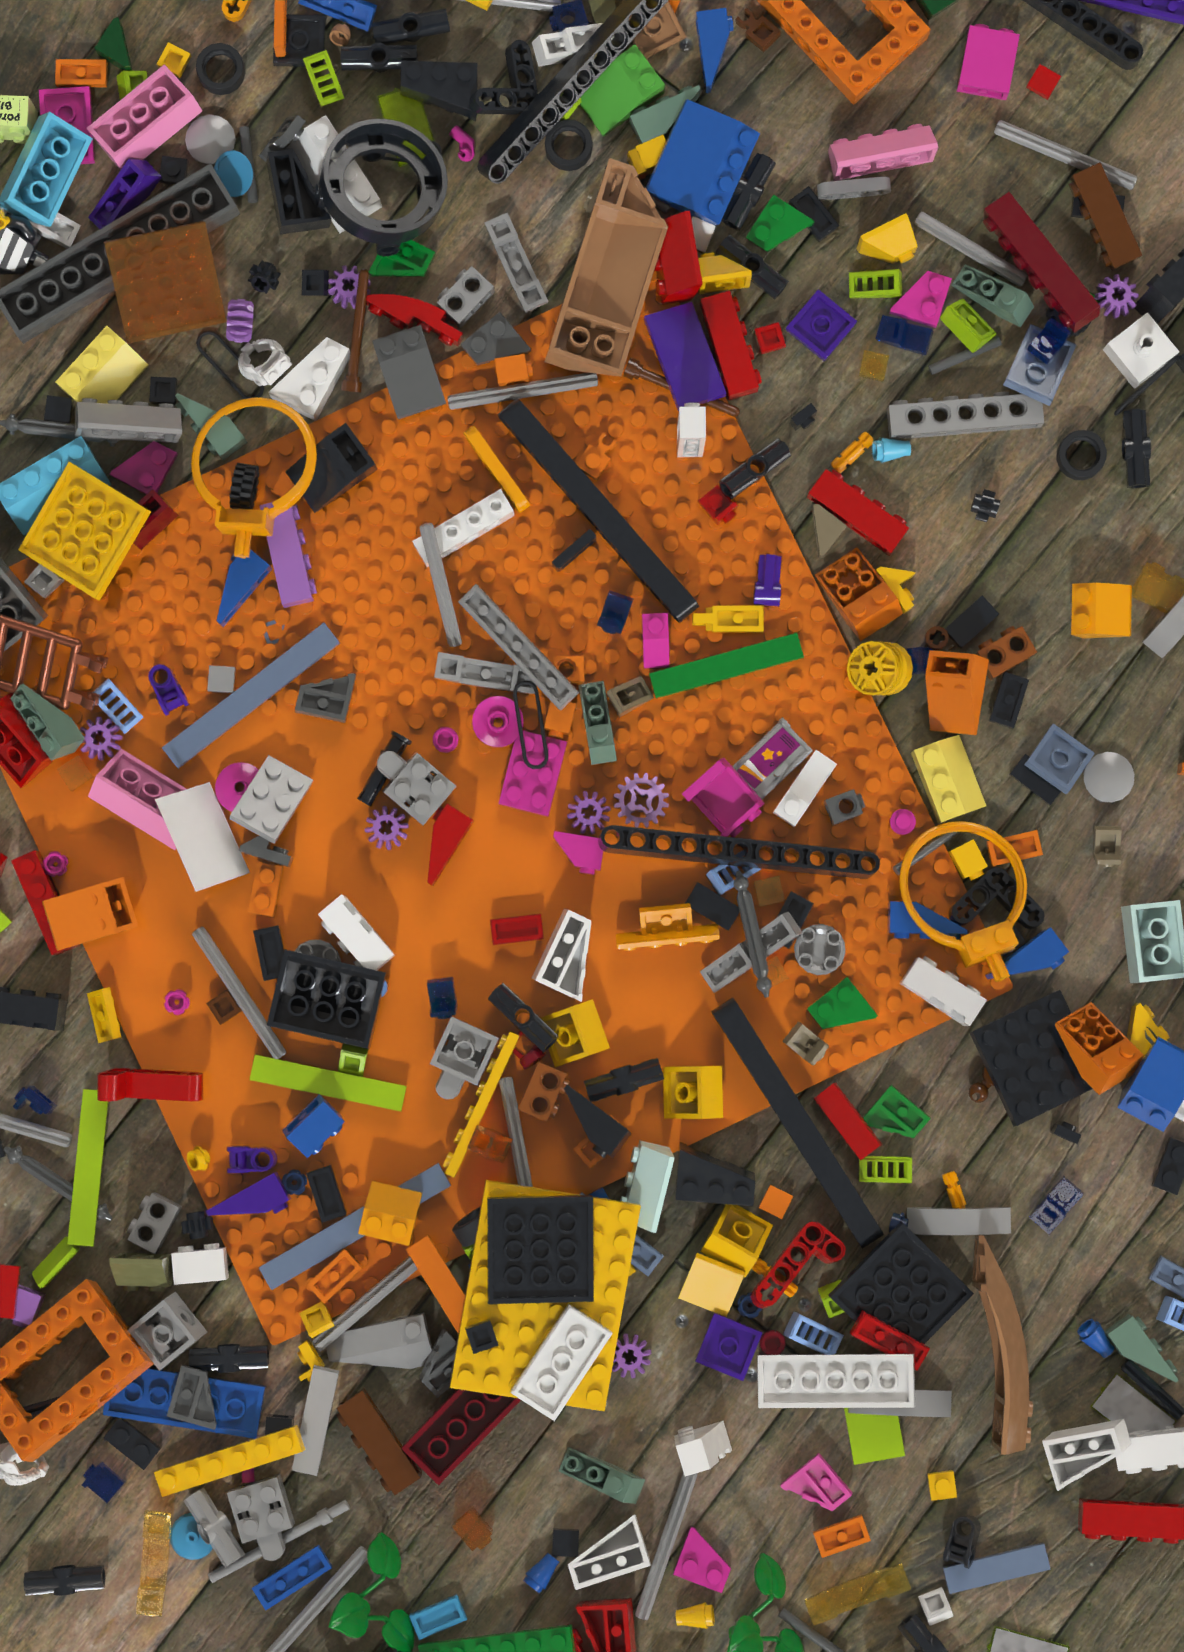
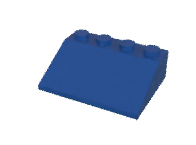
M686 99L646 186L647 191L650 195L680 212L690 211L691 218L694 216L713 225H719L760 133L736 119Z

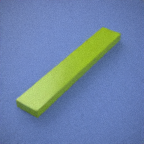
M261 1055L254 1056L250 1080L396 1111H402L407 1088L405 1085Z
M83 1089L68 1245L94 1247L109 1104V1101L97 1100V1090Z

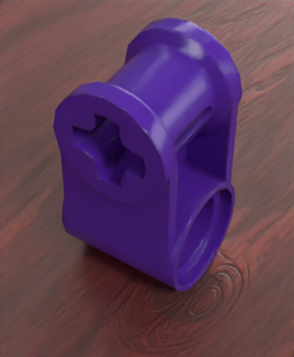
M160 664L152 667L149 671V681L164 714L167 716L171 710L182 705L188 706L187 697L180 684H178L173 671ZM160 670H166L168 674L166 682L162 684L157 683L155 680L156 673Z
M227 1147L229 1152V1168H227V1173H250L271 1170L277 1163V1154L268 1147ZM262 1152L267 1153L270 1157V1163L266 1167L258 1162V1156Z

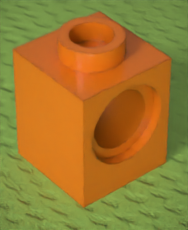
M525 354L494 359L499 387L529 382L528 376H533L531 360L526 361Z
M553 656L552 664L558 670L564 664H569L573 667V674L565 677L571 684H585L584 656Z
M550 701L544 730L549 731V736L563 739L564 735H570L577 706L576 703L569 702L562 710H559Z

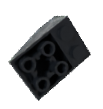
M347 423L330 433L316 445V468L313 479L303 497L314 513H316L377 470L376 464ZM307 453L286 471L294 485H296L303 474Z

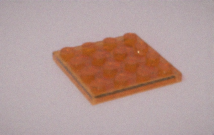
M205 221L104 242L127 344L227 322Z

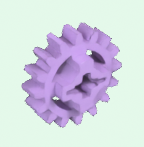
M634 773V780L632 781L625 777L626 785L618 784L617 786L621 793L614 794V798L619 799V802L614 804V808H621L622 810L619 812L618 817L626 816L625 824L628 825L631 821H634L636 828L639 827L640 823H643L645 828H648L649 821L658 824L656 817L658 815L661 817L665 816L661 809L669 807L668 803L663 802V799L669 797L668 793L661 792L665 787L664 783L657 785L656 776L652 780H648V773H645L643 778H639L638 774ZM636 784H646L652 788L643 790L639 789ZM628 790L632 797L631 802L625 806L624 796ZM636 793L641 797H648L646 800L647 809L641 804L635 805L637 801ZM658 795L659 804L656 811H654L651 802ZM635 811L643 812L646 817H635L631 813Z

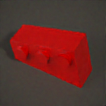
M632 1598L586 1600L578 1603L576 1610L582 1618L586 1634L590 1638L595 1652H636Z

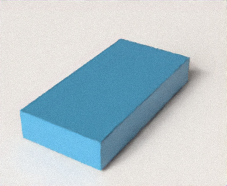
M458 1594L409 1615L419 1640L467 1620Z

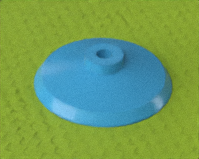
M227 151L220 155L215 163L214 170L231 197L243 195L248 191L253 180V169L250 161L244 154L238 151Z
M191 1513L182 1515L174 1522L170 1531V1542L172 1548L179 1556L189 1560H197L207 1556L212 1551V1546L205 1543L197 1529V1522Z

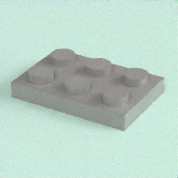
M268 755L230 814V820L275 844L311 787L313 779Z

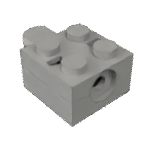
M393 751L383 752L377 759L378 770L390 780L382 792L421 825L428 821L456 787L454 783L417 752L407 762Z
M451 1017L430 1062L431 1065L442 1069L436 1083L438 1095L443 1099L455 1098L460 1093L465 1080L478 1085L499 1038L455 1017Z
M176 1291L162 1300L128 1329L129 1333L159 1371L207 1333L206 1329Z
M281 1474L230 1489L227 1495L242 1544L257 1539L260 1553L265 1560L274 1561L280 1558L286 1548L281 1531L290 1529L295 1524Z

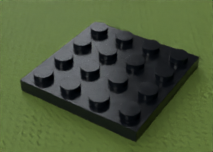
M1061 990L1046 995L969 1032L1013 1127L1093 1089L1081 1077L1055 1027L1056 1022L1071 1014Z
M592 1195L487 1197L488 1304L594 1302Z
M900 1221L828 1295L855 1322L863 1310L925 1344L974 1293Z

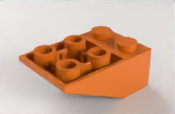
M857 547L815 574V577L860 642L903 614L896 595Z
M929 650L925 677L931 731L977 735L989 659L976 654Z
M123 877L42 901L57 951L138 927Z
M1092 1002L1055 1023V1027L1081 1077L1098 1095L1133 1075L1144 1057L1130 1040Z

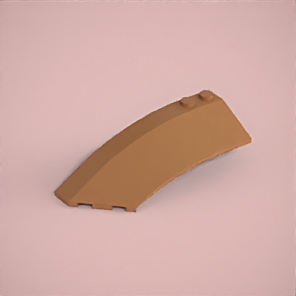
M611 158L608 160L544 361L546 363L567 370L622 376L646 294L668 229L665 220L661 219L653 199L647 189L641 184L638 173L632 165Z
M975 1235L972 1286L978 1289L985 1310L994 1360L995 1397L991 1444L1000 1454L1007 1455L1026 1450V1443L1031 1441V1428L1027 1427L1028 1417H1032L1033 1402L1029 1401V1369L1026 1345L1011 1289L983 1235Z

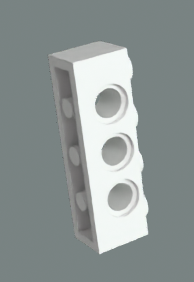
M685 403L684 407H679L677 457H703L706 440V407H700L699 403Z
M501 489L434 528L441 558L448 556L515 516L514 510ZM422 536L412 542L426 567H429Z

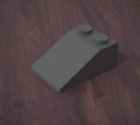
M421 325L372 341L398 420L446 404Z

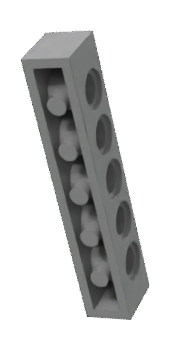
M1009 392L994 393V397H984V394H972L968 396L969 399L947 396L943 398V401H933V398H922L918 400V403L897 400L893 401V405H889L887 408L889 439L897 440L1041 428L1044 424L1043 403L1022 393L1009 395ZM1012 404L1020 406L1022 414L1013 415L1009 410V406ZM988 406L993 407L997 415L995 417L986 416L984 408ZM963 408L968 409L971 413V418L962 419L958 411ZM933 412H944L946 420L942 422L935 420ZM917 413L921 418V422L917 424L911 423L908 420V414Z

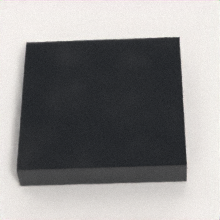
M287 14L285 57H276L273 48V65L306 67L303 58L325 51V15ZM324 59L310 64L311 67L324 65Z

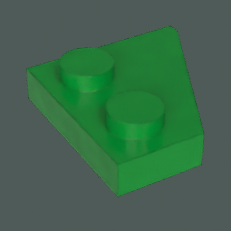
M773 194L747 234L746 239L764 251L769 252L805 228L811 227L815 221Z
M413 240L403 242L400 245V251L395 255L379 256L377 254L369 270V275L372 277L425 276L436 252Z
M848 977L844 978L807 1008V1011L822 1029L874 1019L878 1016Z
M891 1084L863 1116V1119L870 1127L915 1138L931 1117Z

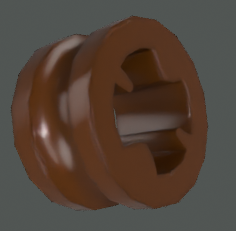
M940 626L930 628L925 635V643L932 650L942 649L949 640L947 631ZM940 632V637L943 636V641H939L935 645L932 643L934 640H930V635Z

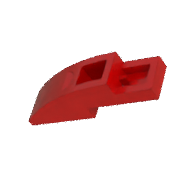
M372 294L366 297V305L369 306L368 310L378 317H381L383 314L390 319L389 322L393 326L401 330L403 327L407 329L412 328L416 322V326L421 325L425 333L434 332L439 335L438 339L448 346L454 344L459 347L464 339L462 332L445 323L447 318L446 311L430 303L395 294Z

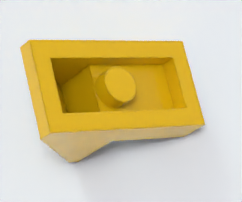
M881 566L877 568L876 572L898 598L903 614L912 609L914 597L906 587L902 589L900 585L912 578L916 572Z

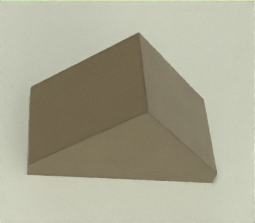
M814 504L812 506V516L818 559L825 557L845 531L847 525L819 504Z
M642 676L607 691V697L619 718L654 698Z

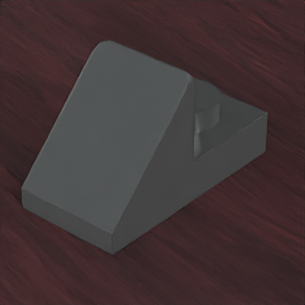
M257 836L240 845L239 851L289 868L293 861V857L288 856V850L274 846L273 850H270L272 842L261 836Z

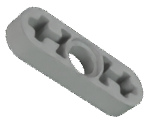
M889 177L830 181L817 185L818 199L820 200L878 196L891 192Z

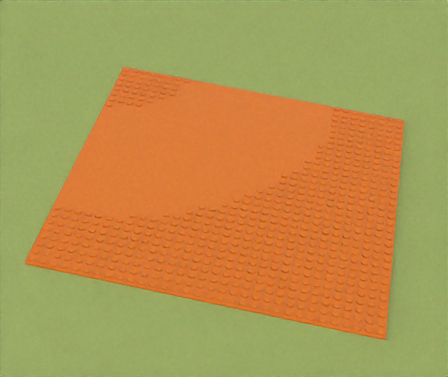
M656 271L652 275L621 377L597 374V386L521 398L519 400L576 464L589 444L597 448L599 438L603 432L606 433V437L602 441L604 445H611L614 439L617 441L615 447L605 454L611 458V461L596 481L587 474L585 475L698 603L699 607L681 623L673 618L500 420L497 414L514 400L453 410L449 408L447 399L449 395L499 387L495 360L486 364L476 365L465 350L434 364L446 401L444 405L398 420L388 388L386 387L308 424L317 445L330 433L347 423L377 467L374 473L316 513H314L303 496L296 503L300 514V519L296 520L298 530L303 529L306 544L302 545L304 554L309 555L312 568L307 571L309 579L314 578L317 594H313V602L287 608L283 607L267 537L252 535L250 549L267 562L272 570L224 627L216 621L229 566L232 563L231 557L235 551L236 535L222 534L215 526L216 510L199 494L193 479L160 495L179 516L142 550L135 544H132L100 601L66 580L44 599L24 583L39 565L38 562L28 557L9 566L10 570L48 615L37 626L81 640L83 652L108 657L107 667L102 668L101 673L78 665L74 689L93 692L109 678L142 714L143 718L127 733L124 734L119 729L114 734L123 737L122 740L115 741V744L121 747L120 749L128 752L186 789L210 782L215 795L216 780L224 768L233 763L243 762L260 769L268 755L313 779L311 787L275 844L271 843L270 850H273L274 846L289 851L288 856L293 857L290 868L242 853L250 873L196 892L177 849L173 850L88 797L96 775L112 759L106 752L103 761L98 759V755L91 759L88 757L89 751H81V747L86 744L81 743L74 753L53 760L49 766L23 788H20L0 765V769L43 860L49 853L54 851L60 852L61 855H65L68 859L65 874L62 876H51L60 896L121 877L124 878L138 927L83 943V946L103 988L110 987L116 1016L141 1069L203 1073V1100L156 1101L207 1210L274 1172L278 1173L281 1180L285 1174L294 1169L299 1170L301 1174H305L307 1177L306 1173L332 1165L347 1215L322 1223L308 1178L305 1191L299 1195H290L292 1199L286 1202L288 1207L276 1214L271 1210L267 1213L211 1215L213 1223L272 1345L280 1344L306 1331L299 1313L321 1302L307 1284L345 1248L363 1268L325 1303L331 1318L346 1311L408 1258L409 1254L406 1249L427 1235L432 1240L445 1263L466 1254L452 1229L463 1217L481 1206L485 1180L518 1185L500 1084L498 1083L456 1176L453 1178L445 1174L451 1186L420 1204L409 1246L364 1236L273 1290L270 1289L259 1270L260 1266L365 1206L372 1181L398 1187L437 1163L440 1164L444 1173L446 1172L447 1168L443 1166L449 1152L454 1154L458 1144L454 1143L459 1129L465 1130L469 1122L465 1119L470 1105L476 1106L480 1098L476 1096V1092L481 1082L486 1083L490 1076V1073L486 1071L492 1058L497 1059L501 1052L497 1047L503 1034L508 1036L510 1031L515 1034L520 1031L488 1000L491 993L502 983L526 1005L531 1007L539 1018L593 999L610 1048L558 1067L554 1066L548 1049L544 1052L546 1056L539 1061L567 1073L565 1079L570 1080L568 1085L587 1100H589L584 1084L585 1080L608 1074L611 1070L627 1065L634 1066L641 1062L658 1058L662 1072L663 1067L722 1066L723 1118L664 1119L663 1080L638 1087V1090L619 1096L615 1094L591 1102L606 1114H612L622 1126L632 1133L614 1158L606 1155L592 1169L573 1150L587 1137V1134L566 1092L564 1095L558 1094L555 1103L560 1104L554 1119L549 1117L547 1122L519 1110L533 1187L579 1195L581 1192L588 1195L601 1187L625 1177L627 1172H632L634 1162H631V1154L633 1148L638 1147L639 1140L670 1147L672 1153L679 1151L680 1142L689 1146L771 1106L711 1012L731 998H734L789 1086L797 1094L952 1019L900 984V981L917 957L921 959L924 956L930 958L938 964L936 966L937 969L944 973L946 970L959 978L958 982L966 987L967 985L974 987L981 992L980 996L987 999V1001L1013 988L1009 977L995 982L994 978H986L985 975L991 971L987 961L965 968L958 949L942 945L933 939H920V934H909V938L903 939L894 938V933H887L888 902H903L899 884L900 875L894 872L893 866L902 861L911 844L925 831L935 827V824L872 696L861 693L849 681L847 664L851 653L765 477L763 476L759 482L752 484L732 499V502L735 501L738 505L737 510H735L737 515L727 524L722 521L717 525L698 503V500L717 484L719 485L718 482L754 455L736 418L707 405L700 404V407H706V440L703 457H677V422L679 411L671 391L642 378L638 380L633 378L631 380L623 377L630 357L640 361L639 364L644 365V369L665 377L645 325L644 316L679 306L680 303L662 304L661 295L658 296L656 292V281L658 280ZM562 304L513 327L531 348V352L525 354V360H531L533 376H528L529 382L588 373L567 370L544 362ZM726 397L719 398V400L728 403ZM474 425L526 497L530 507L519 513L502 490L514 510L515 516L442 558L462 639L461 645L450 647L430 569L426 567L412 541L421 536L420 525L432 523L435 528L501 489L463 434L464 431ZM300 429L295 430L201 475L203 482L209 492L220 500L224 508H230V489L236 464L244 463L259 466V483L253 510H260L259 505L271 503L279 499V497L272 494V490L282 470L287 471L307 453L303 434ZM750 465L753 472L759 473L757 466ZM591 529L596 534V541L561 572H557L552 566V561ZM765 554L782 556L779 584H781L779 607L762 605L764 608L763 632L706 631V626L692 625L693 613H706L705 608L754 605L755 582L758 579L759 556ZM475 584L481 587L551 663H553V656H584L585 684L604 681L606 697L607 691L639 676H642L654 697L620 718L607 697L617 761L591 765L580 692L570 701L577 705L570 735H564L563 739L549 736V731L545 730V736L567 742L549 817L498 804L514 742L504 747H491L480 741L473 730V714L483 700L493 696H503L514 701L513 692L434 678L438 652L489 662L517 665L458 603ZM668 613L669 668L794 633L798 634L804 658L656 699L649 673L667 668L644 669L642 614ZM273 620L276 621V624L270 626H266L265 624ZM322 623L327 625L340 642L338 646L179 769L175 766L162 747L232 694L207 691L209 665L235 667L234 691H236ZM266 631L268 633L270 641L279 639L276 644H267L264 636ZM36 636L32 637L23 681L24 685L34 690H37L47 643L46 639ZM21 638L4 651L0 668V679L13 683ZM57 643L47 694L61 698L71 652L70 647ZM159 664L165 665L173 671L178 684L182 687L189 702L188 706L182 705L171 710L167 716L159 705L156 693L148 677L151 668ZM564 664L559 668V671L565 677L573 674L574 669L571 665ZM160 670L155 675V680L159 684L166 682L168 679L166 670ZM351 673L356 674L346 723L295 713L301 685L317 684L322 680L330 678L334 680L346 677ZM572 684L579 691L578 685L580 684ZM537 687L543 724L545 726L551 700ZM109 688L100 696V700L103 701L113 690ZM0 690V698L4 697L10 692ZM517 692L518 705L524 719L522 730L541 735L535 694ZM116 696L106 705L107 708L110 709L120 698ZM71 702L67 710L60 709L73 719L79 730L81 727L89 729L86 723L87 720H91L96 725V717H101L103 723L107 718L110 719L99 705H94V709L91 711L83 708L80 704ZM124 703L113 714L115 716L119 715L127 707ZM130 711L120 722L124 724L134 713ZM500 718L494 721L495 727L503 725V720ZM781 718H784L791 725V729L813 752L762 799L765 803L760 807L762 813L752 822L748 819L741 824L743 830L734 838L869 851L878 856L880 867L868 879L761 869L747 878L749 881L747 890L752 895L759 930L777 918L788 895L792 891L814 903L801 930L817 924L833 927L841 934L845 942L843 962L835 971L826 975L808 973L799 965L795 958V939L790 949L783 946L766 958L769 969L767 977L772 982L769 997L765 998L763 993L757 989L756 983L758 978L753 973L752 968L714 993L700 971L746 940L740 913L729 931L718 925L720 939L710 943L698 941L689 942L682 946L667 944L659 948L637 947L631 951L617 949L616 934L641 931L639 908L685 904L697 882L718 894L706 874L720 864L614 854L603 851L600 871L595 870L594 875L580 873V868L572 864L554 839V831L599 838L603 830L594 825L595 834H591L590 826H586V831L582 834L580 833L581 823L576 828L572 827L573 822L577 818L568 819L567 815L576 813V811L568 808L569 804L578 806L574 796H579L581 801H583V791H587L588 799H592V794L595 791L598 792L597 802L603 797L606 798V802L601 805V808L610 806L611 810L602 813V815L610 817L609 822L600 819L604 828L610 825L635 827L634 821H631L628 825L625 824L626 816L618 817L619 812L622 810L621 808H614V804L619 802V799L614 798V794L621 793L617 786L618 784L626 785L625 777L632 781L634 780V773H637L639 778H643L644 774L648 773V780H652L656 776L657 785L664 783L665 787L661 792L668 793L669 797L663 799V802L668 803L669 807L661 809L665 816L661 817L658 815L656 817L658 824L649 821V826L646 829L720 836L721 832L692 800L688 802L682 793L723 757L733 766ZM442 727L452 728L458 735L457 747L448 753L438 751L433 744L434 733ZM392 730L412 741L411 745H407L401 755L406 762L417 752L456 785L455 789L440 806L444 808L446 804H449L474 820V823L434 886L428 884L427 880L432 832L435 820L432 818L436 811L424 825H421L382 792L390 782L388 778L372 806L357 799L377 766V759L381 749H385L391 739ZM101 732V736L98 734L95 736V739L98 741L97 745H99V742H105L106 738L103 737V732ZM112 747V749H111V751L113 752L114 756H115L116 753L119 751V750L114 749L113 747ZM817 750L837 763V765L796 826L793 827L773 812L812 754ZM241 782L237 783L235 786L236 791L242 792L244 784ZM636 784L639 789L648 790L652 788L646 784ZM853 789L856 794L860 793L865 804V808H862L863 814L832 826L823 802L826 799ZM628 790L624 796L625 806L631 802L632 797ZM636 793L637 801L635 805L641 804L647 809L646 800L648 797H641ZM658 795L651 802L654 811H656L659 804ZM841 800L839 802V809L843 813H850L852 811V804L848 800ZM220 804L239 848L240 845L259 836L230 820L232 812ZM383 806L387 807L388 815H390L394 807L397 808L395 818L401 814L405 815V819L399 824H409V828L400 830V832L408 835L407 838L397 837L401 842L399 847L394 841H391V850H387L385 841L381 849L377 848L376 845L379 838L371 843L368 839L375 833L365 832V828L373 827V824H369L366 819H377L373 814L374 810H377L380 816L383 815ZM589 806L587 810H582V814H585V819H589L590 816H596L597 812H593L594 807ZM899 809L911 811L916 819L914 829L905 835L895 833L890 826L892 814ZM635 811L631 813L635 817H646L643 812ZM384 822L381 833L384 834L386 832L389 835L392 833L391 827L393 823L390 822L388 825ZM640 823L638 828H645L643 823ZM610 833L604 836L608 844L614 845L618 842L614 834ZM633 836L630 838V842L634 847L643 846V841L640 837ZM656 840V845L659 849L666 850L669 848L666 840ZM688 841L682 843V848L685 852L691 853L694 851L692 843ZM714 844L707 846L710 854L718 855L720 853L718 846ZM941 845L909 868L908 890L911 901L917 902L950 920L948 915L950 908L967 890L945 845ZM734 847V855L741 852L743 849L741 847ZM759 850L761 859L765 861L770 860L771 856L767 850ZM784 853V858L787 862H796V857L793 853ZM810 855L811 863L820 866V857ZM836 857V865L839 868H846V861L841 857ZM861 860L862 868L866 871H871V863L868 860ZM54 862L53 865H54L55 867H57V866H58V863H57V862ZM257 862L283 866L274 917L248 913ZM737 866L741 873L744 874L745 872L742 867ZM727 867L726 870L734 880L736 877L734 876L730 868ZM719 872V873H718L719 876L721 877V879L723 880V882H724L725 885H726V884H727L726 881L724 880V878L722 877V875H721L720 872ZM734 887L720 895L738 906V891ZM343 894L395 954L393 958L377 970L386 972L385 980L388 984V991L380 1001L371 1047L368 1050L363 1077L405 1085L407 1088L402 1111L321 1095L342 1116L345 1122L342 1124V1129L335 1136H330L324 1142V1146L317 1154H311L307 1158L285 1137L282 1130L319 1094L250 1080L254 1056L273 1057L243 1011L222 1025L215 1018L206 1003L226 991L227 987L192 936V933L199 927H204L266 1021H268L277 979L263 980L253 931L279 925L284 950L295 951L300 944L309 940H323L330 943L338 951L342 963L355 965L354 962L357 959L351 952L346 954L337 943L340 939L334 932L330 935L321 924L323 920L318 915ZM967 905L962 910H958L957 917L959 919L965 918L964 914L972 907ZM564 909H568L591 920L582 1002L531 979ZM691 909L693 926L716 924ZM541 914L544 939L493 945L490 919ZM979 914L972 921L961 926L968 930V934L985 928ZM848 977L878 1016L874 1019L822 1029L807 1011V1008L844 978ZM183 990L186 993V997L190 1000V1005L183 1014L174 1015L173 1012H168L165 1009V996L168 992ZM175 1000L176 1005L179 1004V1000ZM521 1012L517 1016V1022L522 1024L528 1022L530 1014ZM455 1017L498 1037V1043L479 1084L474 1085L465 1080L458 1096L453 1099H443L436 1092V1083L442 1069L431 1065L430 1062L450 1018ZM798 1021L829 1045L824 1057L817 1061L815 1065L808 1063L783 1042L784 1038ZM271 1027L286 1050V1054L279 1058L280 1060L338 1071L343 1043ZM522 1035L517 1041L515 1049L521 1054L526 1055L535 1044ZM512 1053L501 1078H513L519 1109L538 1062L524 1070L519 1062L520 1059ZM553 1073L545 1074L543 1084L547 1088H554L558 1083L557 1076ZM537 1097L534 1099L533 1108L536 1111L543 1112L547 1109L548 1103L545 1098ZM195 1146H200L209 1153L210 1162L204 1171H193L188 1165L187 1153L194 1150ZM227 1147H268L277 1154V1163L271 1170L263 1172L227 1173V1168H229V1152ZM265 1152L260 1153L258 1156L260 1165L266 1167L270 1163V1157ZM293 1180L292 1184L296 1185L297 1181ZM417 1269L400 1285L420 1276L419 1270Z

